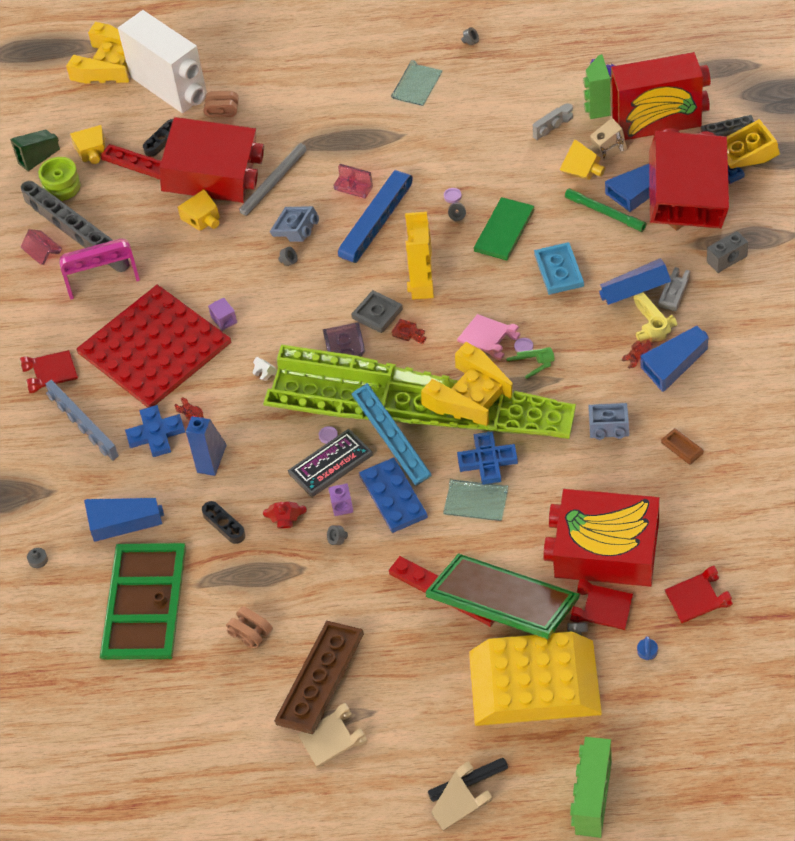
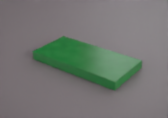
M501 197L474 246V252L507 261L535 210L534 206Z

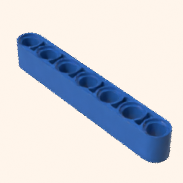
M398 170L392 172L340 245L338 250L339 258L353 263L358 262L411 187L412 175Z

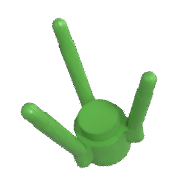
M551 347L517 352L518 356L506 359V361H515L536 357L537 362L543 364L525 376L526 379L545 368L551 367L550 362L555 360Z

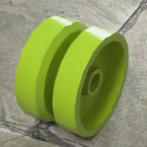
M54 157L45 161L40 166L38 174L42 188L60 201L68 200L79 192L81 187L75 163L71 159Z

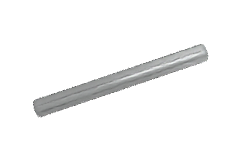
M299 143L239 208L241 214L248 215L307 151L305 145Z

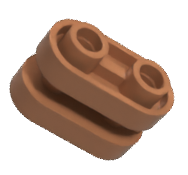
M234 91L208 92L205 96L204 114L210 118L235 116L237 114L239 95Z
M244 606L236 612L239 619L231 618L226 624L227 633L233 638L238 637L249 648H257L263 641L260 634L268 636L273 630L272 625L265 618Z

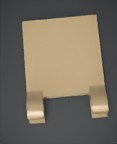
M346 703L340 705L331 715L320 720L313 735L304 732L298 733L299 738L317 768L350 748L363 745L368 741L361 728L350 735L342 720L352 716Z

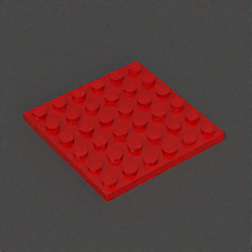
M156 284L77 347L76 350L79 355L149 408L157 405L232 342L229 336Z

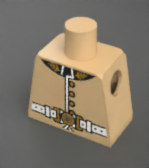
M613 118L590 136L592 145L588 149L604 161L627 150L623 130Z

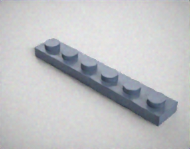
M52 380L45 383L48 390L46 394L49 399L57 402L58 408L62 412L65 411L72 423L76 422L78 424L79 430L83 434L86 433L92 444H97L101 453L104 456L108 455L112 461L119 457L113 442Z

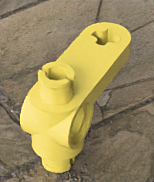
M643 292L634 295L637 308L649 321V323L642 326L641 331L636 332L637 340L641 344L645 341L651 343L653 341L665 340L667 334L671 332V328L677 326L675 317L673 318V315L665 318Z

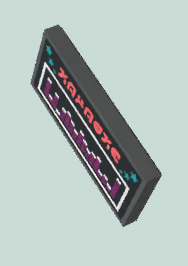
M347 429L290 468L288 474L311 497H314L373 456V453L350 429Z

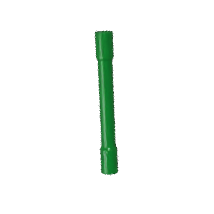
M568 188L565 192V198L618 220L635 230L643 232L646 228V222L588 198L580 192Z

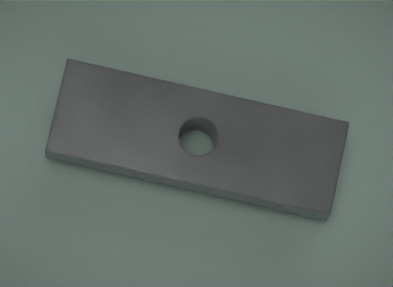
M752 115L703 125L701 126V132L708 131L716 136L727 137L755 121Z

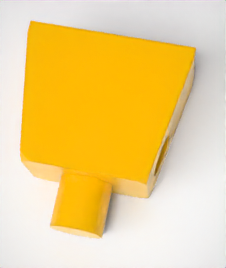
M98 125L70 133L73 146L82 162L99 163L100 155L106 148L102 126Z
M574 139L559 170L568 175L590 180L593 174L602 177L606 168L598 164L601 157Z
M202 190L177 207L180 219L199 231L208 226L212 229L219 226L220 222L218 219L220 216L218 208L205 190Z

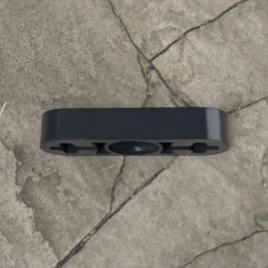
M173 119L166 121L144 142L143 150L146 156H156L165 148ZM160 136H166L165 139H158Z
M209 501L202 506L204 519L231 543L238 544L245 539L243 526L214 501ZM222 519H227L229 521L226 525L223 526L218 524L219 521ZM231 528L235 533H239V535L232 534Z

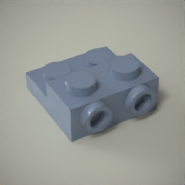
M313 206L285 207L269 232L273 237H287L290 242H304L311 235L312 227L318 224L319 215Z
M627 403L588 405L590 438L601 440L605 437H615L621 439L629 436Z

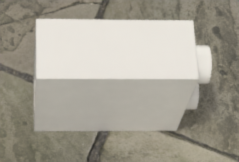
M144 10L118 27L129 75L132 79L182 114L193 105L196 106L202 103L207 91L195 44Z

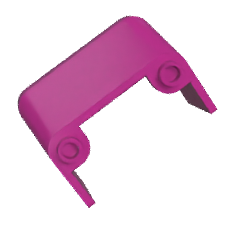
M127 239L109 241L65 253L60 257L59 264L70 300L74 299L68 275L130 258L136 281H140L131 246Z

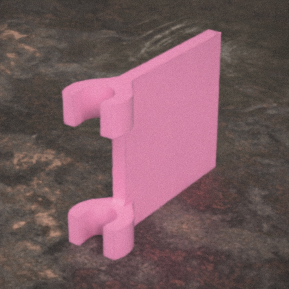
M477 314L457 340L463 344L468 342L489 353L495 359L501 360L504 353L501 352L503 347L499 345L500 341L506 334L511 339L517 340L520 333L516 332L519 327L515 324L506 325Z

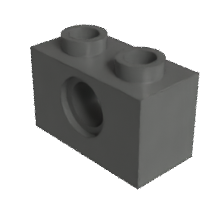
M738 231L707 247V263L717 273L746 258L748 255V241Z

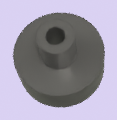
M470 27L464 30V37L461 38L463 43L474 45L479 42V35L474 28Z
M454 202L448 208V215L452 220L460 221L466 215V208L462 203Z
M286 247L280 251L278 260L280 263L290 266L297 262V254L292 247Z
M332 525L328 528L327 540L329 544L341 545L344 539H347L348 533L344 531L342 526Z
M34 548L27 554L28 563L32 568H41L48 562L47 554L42 548Z
M587 622L567 623V632H574L582 636V632L588 631Z

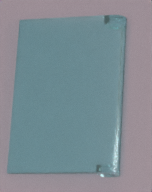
M411 60L391 97L396 100L424 106L442 70L417 65L416 61Z
M450 479L443 514L502 521L508 485H482V483Z

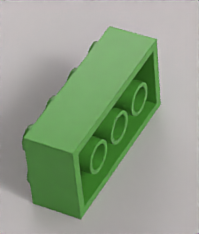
M585 737L584 745L580 744L579 747L580 764H577V783H574L573 796L575 797L570 809V816H572L571 826L575 827V835L602 838L612 765L611 739Z

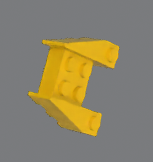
M95 22L88 34L92 47L99 49L92 59L77 55L71 57L66 65L70 80L89 84L91 81L106 83V81L116 80V83H129L128 67L118 29L109 24Z
M427 212L405 213L408 240L405 243L410 279L407 282V292H411L412 300L434 298L431 264L432 243Z
M465 342L455 353V368L465 374L452 388L432 378L421 390V403L424 407L437 414L444 415L446 413L454 415V418L457 419L466 418L473 420V423L487 426L489 424L488 409L501 394L510 399L512 398L513 383L481 349Z

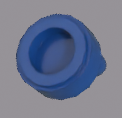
M646 636L645 639L638 643L637 653L644 660H652L658 654V645L654 640Z

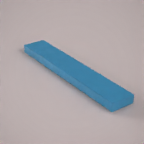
M367 383L351 393L413 484L417 486L430 478L432 474Z

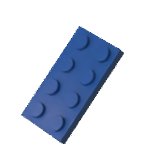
M394 457L359 472L362 482L391 533L428 518L427 512Z

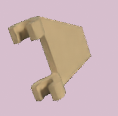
M469 761L455 771L431 811L443 831L479 807L492 801V796L488 790L475 799L461 779L473 772V767Z

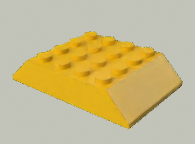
M574 632L553 633L549 639L537 635L493 638L486 640L469 651L475 726L602 715L594 644L591 639Z

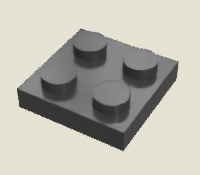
M372 290L351 313L352 319L382 333L403 310V305Z

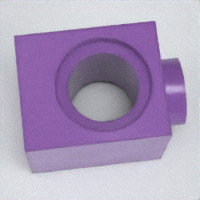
M225 298L208 305L210 316L221 331L237 323L235 311Z
M348 483L328 487L334 516L353 513Z

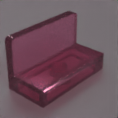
M28 229L21 244V248L40 265L45 264L49 253L60 254L62 250L56 242L41 230Z

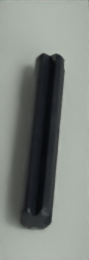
M500 758L473 770V772L461 779L469 787L507 770L508 764L504 758ZM449 781L428 790V796L432 802L439 800Z

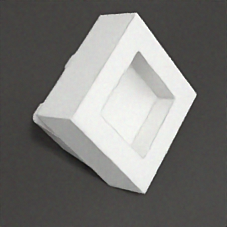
M259 357L255 358L253 361L255 364L253 369L254 375L259 376L260 372H262L260 379L264 381L271 375H276V367Z

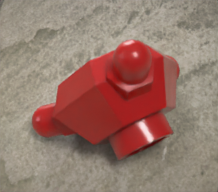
M278 502L265 509L263 516L270 518L273 523H277L278 529H287L293 527V522L297 520L298 516L305 514L307 508L304 505L299 506L296 502Z

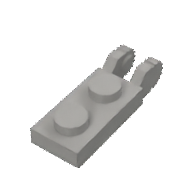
M564 104L533 123V138L538 140L546 136L554 128H558L563 122L568 123L573 119V113L571 112L573 111V105Z
M674 268L672 275H670L671 282L666 283L658 307L677 311L690 278V270H686L683 278L678 277L680 269Z

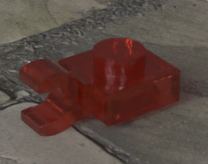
M399 319L392 330V337L408 342L413 338L416 342L424 344L427 337L423 336L425 330L417 329L416 323Z
M649 339L636 341L631 346V351L622 357V361L630 360L629 369L636 367L641 355L648 352L653 346L652 342Z
M184 397L181 398L182 406L174 405L175 410L178 413L184 414L189 421L192 416L204 418L202 409L191 405Z

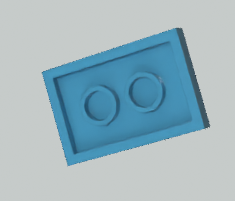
M569 242L534 250V256L548 295L584 287V281Z

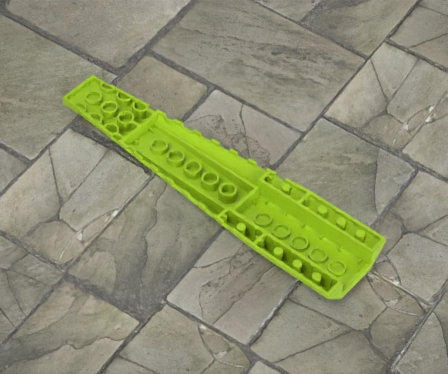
M282 344L277 357L278 369L272 389H267L263 406L334 417L369 420L351 394L368 383L395 422L501 433L552 436L570 439L576 404L558 402L555 399L514 391L511 399L501 394L488 409L489 424L485 426L473 423V420L457 419L454 418V415L446 413L440 415L422 405L421 390L433 378L452 388L458 380L450 379V376L442 375L440 377L431 375V372L428 371L421 373L413 371V368L406 367L403 369L391 363L385 365L378 363V360L355 355Z

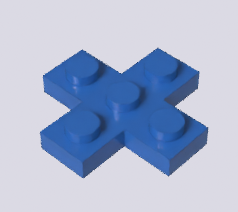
M158 405L139 410L143 425L125 429L130 448L149 443L153 457L170 453L171 449L167 438L185 433L180 414L161 419Z
M493 431L473 434L476 449L457 452L460 472L479 469L482 485L501 482L499 466L518 464L515 444L495 447Z

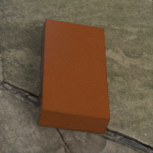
M676 428L661 439V443L689 465L704 453L701 447Z

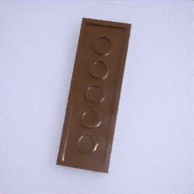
M326 620L274 720L277 726L314 734L364 635L363 629Z

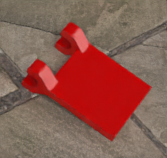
M69 350L36 358L27 356L20 358L23 372H27L32 368L35 372L36 378L26 380L29 393H35L40 388L46 387L45 383L50 380L55 384L78 379Z
M715 565L707 568L700 575L664 589L681 624L717 608H727L733 605L729 591L723 592L717 597L709 583L719 579Z
M579 579L577 593L580 595L588 594L585 610L573 606L570 621H586L625 630L633 594L596 586L587 580Z

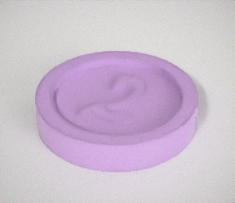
M449 188L444 192V199L448 203L458 202L462 197L461 191L457 188Z
M520 338L514 344L515 351L533 350V342L528 338Z
M326 426L319 431L318 435L320 441L327 444L336 438L338 433L334 427Z

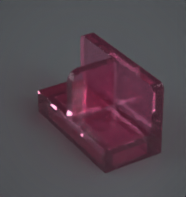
M339 164V177L333 185L334 190L366 199L373 188L371 172Z

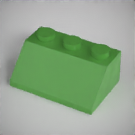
M601 54L586 69V77L583 78L584 87L586 88L583 91L584 99L587 101L584 103L585 113H589L590 119L611 116L610 76Z

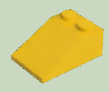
M760 119L727 136V156L730 169L765 163L780 155L777 140Z

